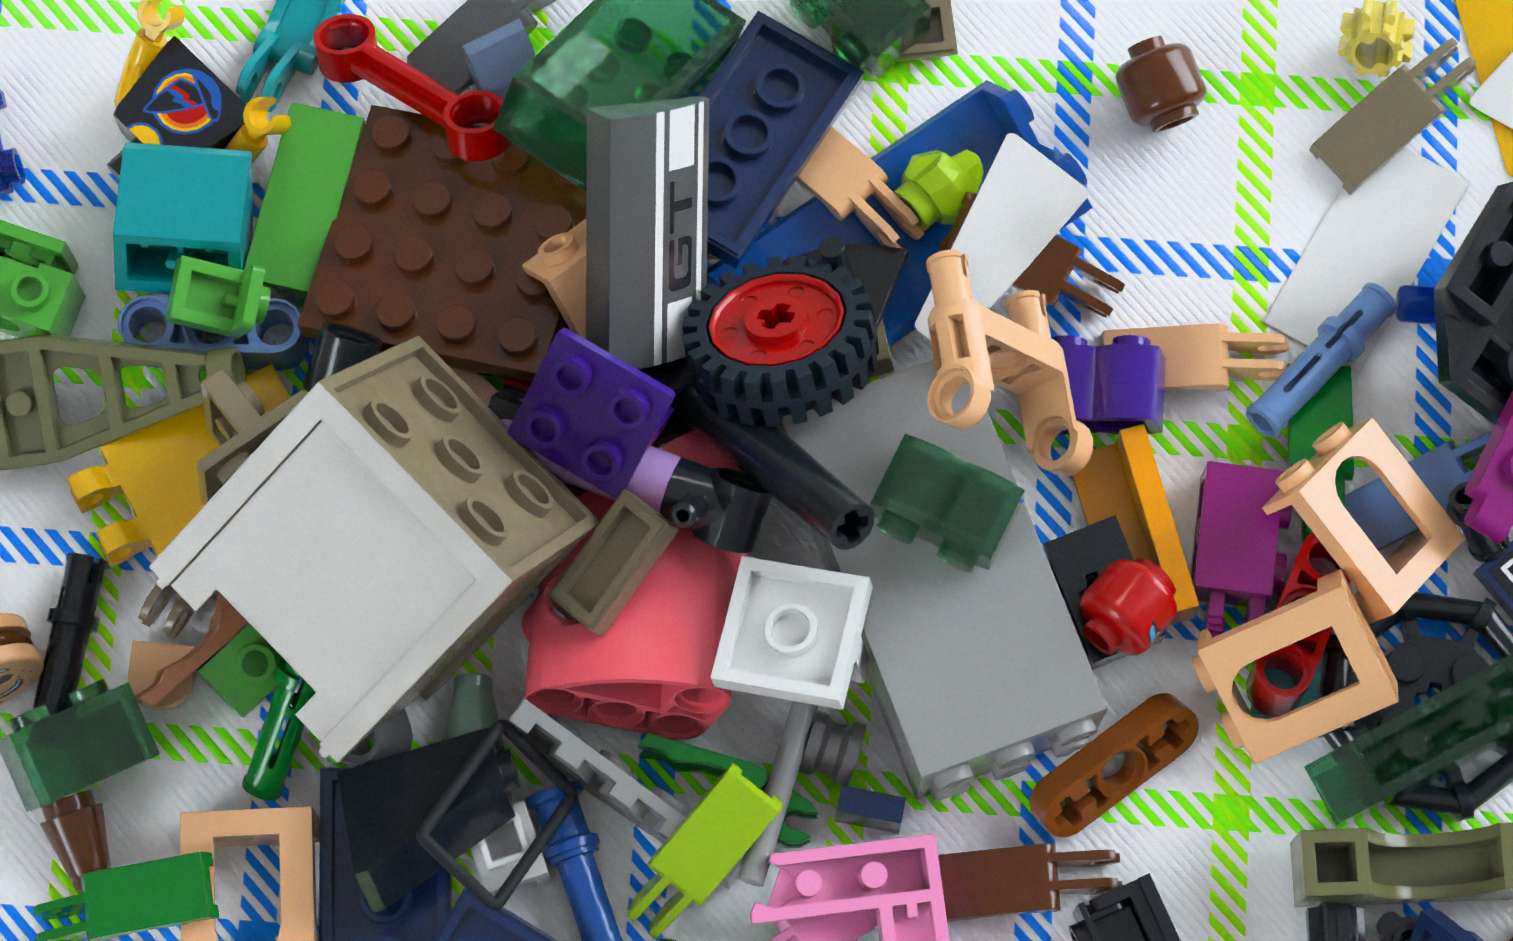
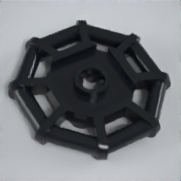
M1415 592L1394 615L1369 624L1377 639L1399 623L1404 642L1385 656L1398 682L1399 702L1317 737L1325 738L1370 796L1368 803L1377 808H1380L1382 804L1451 814L1456 815L1459 821L1474 818V811L1513 782V739L1496 730L1500 695L1513 693V675L1496 679L1491 673V668L1487 661L1472 649L1478 636L1482 633L1513 672V631L1495 610L1496 602L1487 597L1481 602ZM1417 618L1468 625L1460 641L1422 636ZM1334 634L1329 636L1325 646V650L1328 653L1322 697L1350 685L1352 666L1337 636ZM1429 687L1440 690V697L1447 699L1449 704V710H1441L1436 720L1425 718V707L1415 705V695H1424ZM1367 728L1373 736H1378L1386 747L1385 752L1391 758L1384 772L1352 731ZM1484 746L1503 756L1467 784L1463 780L1459 765ZM1404 766L1440 771L1443 774L1447 788L1398 781L1397 779Z

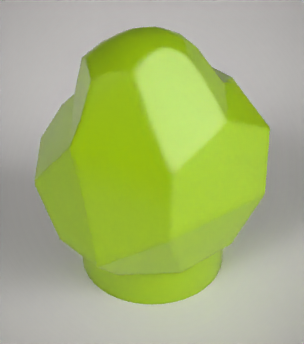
M939 150L913 155L901 176L902 185L894 193L919 218L920 221L916 226L922 231H926L935 222L954 224L963 206L961 201L966 192L978 193L984 174L981 159L976 153L969 150H964L952 157Z

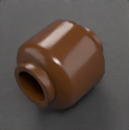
M1162 35L1138 42L1127 49L1131 59L1119 67L1115 79L1129 116L1134 123L1141 126L1150 125L1153 133H1158L1182 125L1199 115L1197 106L1205 99L1207 89L1194 55L1188 46L1182 43L1166 45Z

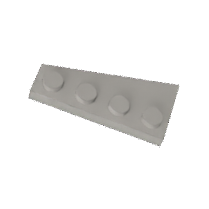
M525 698L510 717L509 722L568 779L580 781L584 790L660 843L664 844L687 818L683 815L687 808L676 798L657 786L652 791L648 790L631 777L633 771L624 762L603 749L598 753L579 739L580 734L559 717L545 714ZM742 858L720 883L728 890L740 874L743 864Z

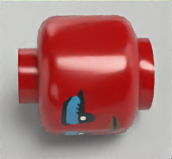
M1138 558L1135 561L1118 559L1109 564L1080 597L1079 611L1086 624L1083 627L1085 637L1094 647L1105 654L1111 655L1115 651L1130 656L1142 654L1150 648L1176 617L1177 604L1174 599L1176 593L1174 583L1160 567L1144 558Z

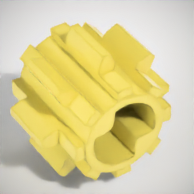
M1363 0V7L1361 9L1355 7L1352 13H1343L1340 31L1344 35L1339 40L1338 55L1345 56L1348 64L1353 62L1356 65V74L1366 76L1367 73L1377 74L1378 78L1388 77L1390 68L1393 66L1398 68L1401 62H1410L1413 44L1409 40L1414 38L1415 20L1407 18L1405 11L1399 12L1397 10L1398 1Z

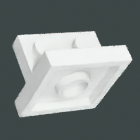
M742 556L710 677L714 687L843 710L850 681L864 683L870 660L861 637L873 589L870 577Z

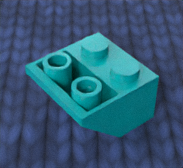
M125 142L113 229L115 290L170 294L176 260L182 255L244 270L254 235L252 151Z

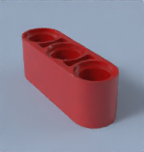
M1314 533L1307 536L1301 545L1274 610L1317 591V579L1325 575H1321L1310 565V559H1327L1337 570L1341 569ZM1344 573V575H1345V577H1346V579H1347V581H1348V583H1349V585H1350V582H1351V581H1350V579L1347 577V575ZM1332 626L1254 660L1247 677L1245 689L1248 700L1255 709L1264 715L1278 717L1297 708L1313 680L1331 634ZM1279 669L1286 672L1292 678L1294 687L1285 690L1276 688L1266 679L1265 671Z

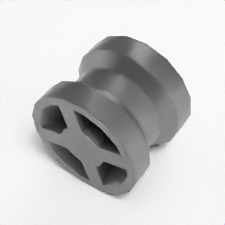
M817 710L798 772L810 776L818 771L830 775L834 784L848 786L862 746L866 725L853 721L845 726L833 722L829 713Z

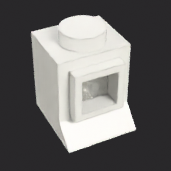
M525 801L513 804L515 817L471 848L482 885L493 896L496 895L536 838ZM542 852L519 885L536 879L539 886L552 883Z

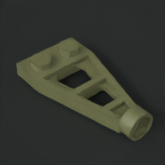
M49 334L0 340V471L60 463L203 404L200 375L205 365L207 378L223 368L236 385L241 381L246 382L245 366L240 350L233 346L211 349L209 351H197ZM125 366H157L161 368L164 372L167 397L163 401L142 407H128L121 369ZM58 368L88 369L96 372L102 378L106 407L98 416L75 425L66 424L61 421L53 380V373Z

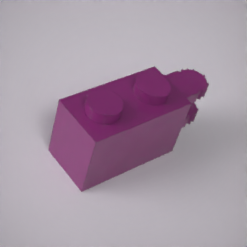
M1208 461L1202 472L1190 576L1198 601L1206 602L1203 630L1208 628L1212 638L1224 632V604L1246 607L1244 624L1264 615L1265 607L1272 597L1273 591H1283L1287 569V554L1277 553L1279 529H1289L1293 506L1290 505L1269 515L1262 509L1280 490L1275 481L1284 472L1283 470Z

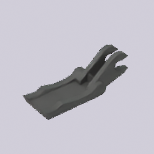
M467 0L407 56V64L460 94L470 86L463 45L520 18L529 35L538 24L532 14L554 3L556 0Z

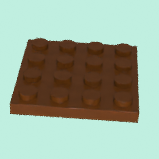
M371 105L337 218L331 223L297 324L302 336L317 339L320 327L324 323L348 325L379 338L383 342L380 352L420 336L448 366L532 383L555 335L563 328L565 320L545 284L527 274L522 265L538 254L539 247L547 239L560 233H567L586 219L587 145L510 131V144L502 154L485 161H466L456 157L449 150L445 128L423 114ZM473 124L465 128L475 129L485 126Z

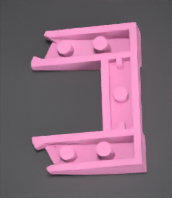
M935 834L771 854L768 863L779 867L780 870L768 905L754 902L750 912V923L752 925L876 910L880 941H950Z

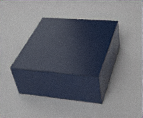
M842 785L835 821L899 834L906 798Z

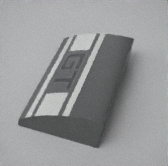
M705 96L587 108L586 340L636 369L648 368L686 357L682 338L684 317H689L688 307L693 299L701 300L700 291L707 286L710 99Z

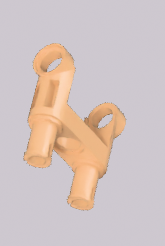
M944 250L931 255L926 261L927 272L930 274L935 307L930 311L927 321L937 376L932 381L927 395V406L930 414L937 421L960 430L971 428L980 422L987 412L991 400V392H994L993 384L1018 395L1027 451L1032 454L1035 463L1040 468L1057 476L1069 477L1077 474L1090 460L1093 450V437L1089 428L1076 420L1063 348L1059 343L1051 339L1045 307V295L1043 293L1040 295L1039 291L1025 290L1012 294L1005 301L1006 312L1009 315V319L973 300L967 268L969 265L968 258L965 253L961 255L959 250ZM969 383L970 398L968 403L960 412L953 414L952 399L955 392L963 384ZM1068 429L1070 434L1068 449L1059 459L1052 460L1051 445L1053 440L1060 432Z

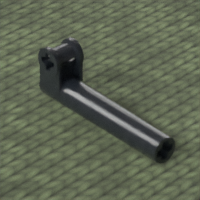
M686 357L638 369L675 392V398L670 407L674 408V411L664 430L651 446L659 448L662 444L695 430L837 549L848 550L855 548L870 534L875 518L873 509L777 426L766 427L764 416H760L754 426L741 424L738 413L729 420L719 415L717 407L710 409L706 406L701 395H698L694 388Z

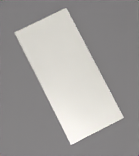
M1404 147L1351 195L1341 187L1263 322L1308 347L1318 337L1317 329L1320 324L1329 316L1337 317L1362 291L1366 283H1375L1383 287L1393 297L1397 305L1395 311H1397L1470 182ZM1395 313L1388 317L1364 342L1365 351L1355 362H1345L1342 366H1351V371L1360 376Z

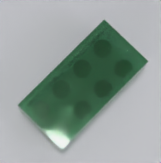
M593 0L513 76L493 129L587 192V108L699 96L739 39L746 20L717 0Z

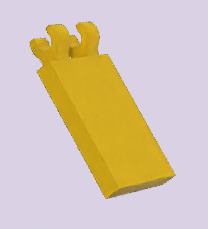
M272 364L246 376V383L256 393L265 409V413L261 417L290 398ZM203 404L100 447L101 455L106 465L89 467L67 478V482L71 487L70 493L81 513L93 510L107 500L122 493L135 516L131 520L114 522L96 532L100 541L98 543L110 567L127 561L149 547L153 549L156 557H158L204 507L201 502L197 462L219 447V444L206 429Z

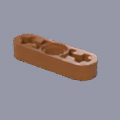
M1159 693L1149 697L1036 784L1029 800L1032 815L1055 836L1069 837L1077 834L1190 748L1196 739L1199 729L1196 714L1170 693ZM1137 742H1140L1143 745L1142 749H1140L1136 745ZM1126 752L1122 767L1115 774L1103 777V769L1109 759L1118 753ZM1087 780L1092 784L1090 788L1085 785ZM1064 800L1066 804L1061 807L1060 803Z

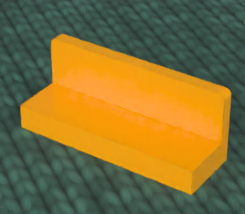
M1141 424L1119 430L1117 443L1093 449L1090 460L1085 467L1072 476L1086 524L1089 526L1116 515L1134 561L1138 558H1144L1153 562L1174 583L1176 588L1174 599L1177 604V612L1174 621L1170 625L1194 619L1199 608L1198 599L1145 425Z

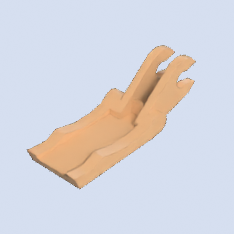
M831 127L796 181L814 194L838 220L843 221L854 212L881 246L902 248L896 242L900 237L894 229L865 202L871 195H874L906 234L915 240L920 239L925 233L916 226L920 221L919 218L885 184L888 181V177L883 169Z
M1221 323L1104 330L1101 334V345L1112 344V339L1117 336L1137 335L1150 339L1151 345L1160 346L1166 359L1164 391H1223L1229 388V376L1273 381L1285 371L1286 361L1276 359L1229 358L1228 350L1256 355H1274L1289 351V342H1286V335L1228 332V326Z

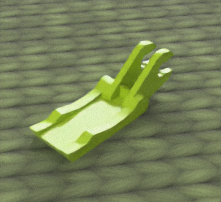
M733 762L719 780L707 791L677 830L656 850L647 863V866L657 874L634 897L627 908L629 912L626 917L631 921L636 920L669 884L679 890L663 905L649 925L651 929L648 934L654 939L661 935L691 901L700 906L776 818L784 803L774 795L770 798L741 774L743 770Z

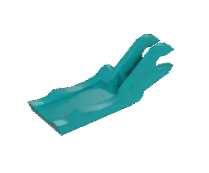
M277 0L267 23L256 38L253 54L247 60L238 79L235 93L240 94V99L246 104L251 100L271 61L277 64L271 70L261 97L276 98V103L270 107L268 112H272L276 108L296 70L312 76L318 65L313 39L314 32L326 19L340 15L346 0Z

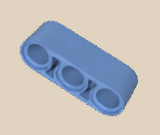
M167 295L136 297L125 305L118 319L119 333L125 343L197 351H209L211 349L236 346L242 355L245 370H260L270 364L273 365L276 371L292 369L303 361L310 346L309 337L302 336L297 326L300 318L297 308L287 300L270 298L268 311L261 325L255 324L252 331L239 339L226 336L223 340L214 344L203 343L199 340L203 330L164 321L169 299ZM153 321L166 324L165 332L159 339L147 343L136 339L138 331L145 324ZM285 324L293 328L291 337L283 344L273 346L262 341L265 332L274 325Z

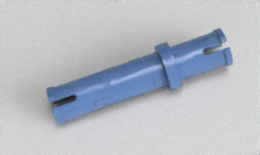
M1366 283L1362 291L1337 317H1327L1317 329L1318 337L1254 403L1247 407L1246 417L1252 426L1261 434L1270 438H1276L1281 433L1280 430L1317 394L1320 388L1345 362H1355L1365 351L1364 342L1388 317H1391L1396 312L1397 305L1393 297L1383 287L1375 283Z

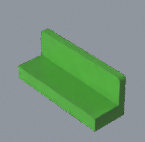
M292 103L287 113L291 120V127L280 138L244 270L251 265L265 268L263 285L293 292L297 306L303 308L331 223L338 215L365 126V120L362 117L300 103Z

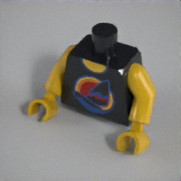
M141 0L137 8V19L143 28L137 31L129 50L114 99L116 109L113 116L121 133L130 143L252 151L253 164L268 144L267 135H283L289 131L291 127L290 117L288 115H276L268 122L267 113L270 107L276 103L275 97H256L246 105L176 36L167 42V38L164 35L165 31L174 30L184 22L185 13L181 6L170 7L165 14L164 21H162L158 16L157 10L162 0ZM123 149L106 164L118 180L120 178Z

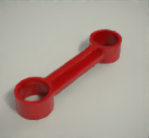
M336 15L326 19L316 28L313 39L318 66L322 75L327 79L340 83H351L364 79L443 126L446 130L449 150L460 159L474 162L489 160L502 154L509 146L511 135L507 107L500 96L492 92L480 90L462 94L456 93L380 48L373 23L361 15ZM357 46L348 50H338L344 47ZM478 123H486V124H489V125H487V126H485V127H481V128H475V129L465 128V127H467V126H469V125L478 124Z

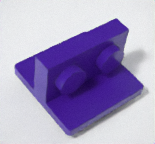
M562 328L555 335L507 433L524 446L610 496L617 498L623 489H627L643 456L669 421L674 411V408L670 407L675 398V392L571 330Z

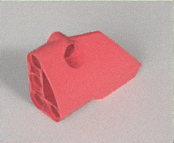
M695 430L659 447V449L710 468H729L744 472ZM589 491L577 497L599 521L602 520L615 502ZM676 526L679 531L602 637L592 633L548 596L588 540L589 535L541 584L537 597L524 612L521 621L522 631L530 643L528 648L525 699L546 714L645 735L652 733L672 740H688L702 735L728 708L731 702L732 690L714 687L710 677L741 557H747L748 553H735L714 547L695 537L691 529ZM554 609L562 613L566 619L561 618L555 613Z

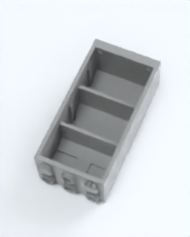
M933 359L867 383L862 390L853 388V399L845 405L832 399L833 412L819 417L814 409L806 411L808 421L793 424L791 415L782 416L780 430L873 509L875 518L870 534L861 544L852 549H837L811 526L809 527L826 570L870 577L873 589L861 634L870 659L866 673L915 799L917 800L931 794L934 803L950 797L954 798L970 790L968 781L992 772L995 780H1001L1030 768L1029 759L1035 755L1052 749L1055 757L1059 758L1083 748L1091 742L1090 736L1097 732L1108 708L988 411L980 422L964 430L956 429L937 421L930 414L927 406V395L932 381L937 376ZM969 383L963 384L955 392L952 399L953 414L960 412L968 403L970 398Z

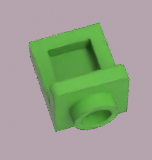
M182 255L176 260L164 321L231 338H241L252 331L255 324L261 325L266 317L271 292L269 287L263 286L265 268L251 265L246 270H240Z

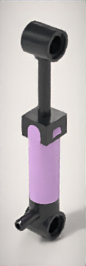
M338 323L322 324L303 388L309 392L318 381L379 354L383 342L373 334L355 327ZM508 385L492 395L487 406L509 428L527 391ZM651 446L643 456L626 489L637 495L669 522L674 523L679 528L691 529L694 536L701 541L735 553L753 552L772 496L770 492L747 473L729 468H710ZM531 450L560 481L613 501L617 499Z

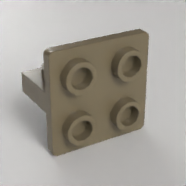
M223 368L201 382L206 429L219 444V447L197 462L203 506L307 394L305 390L299 391L261 417L265 413V409L253 389L245 381H241L236 385Z

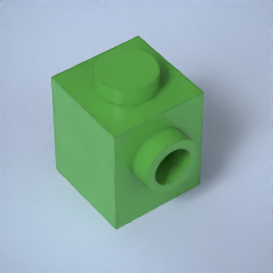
M246 621L245 626L228 643L195 671L238 716L244 718L277 687L278 682L275 680L274 674L278 663L284 658Z

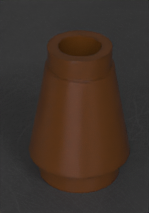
M87 790L41 806L45 822L40 823V826L69 879H72L75 891L82 890V874L110 869L109 866H111L103 803L96 804L92 791Z

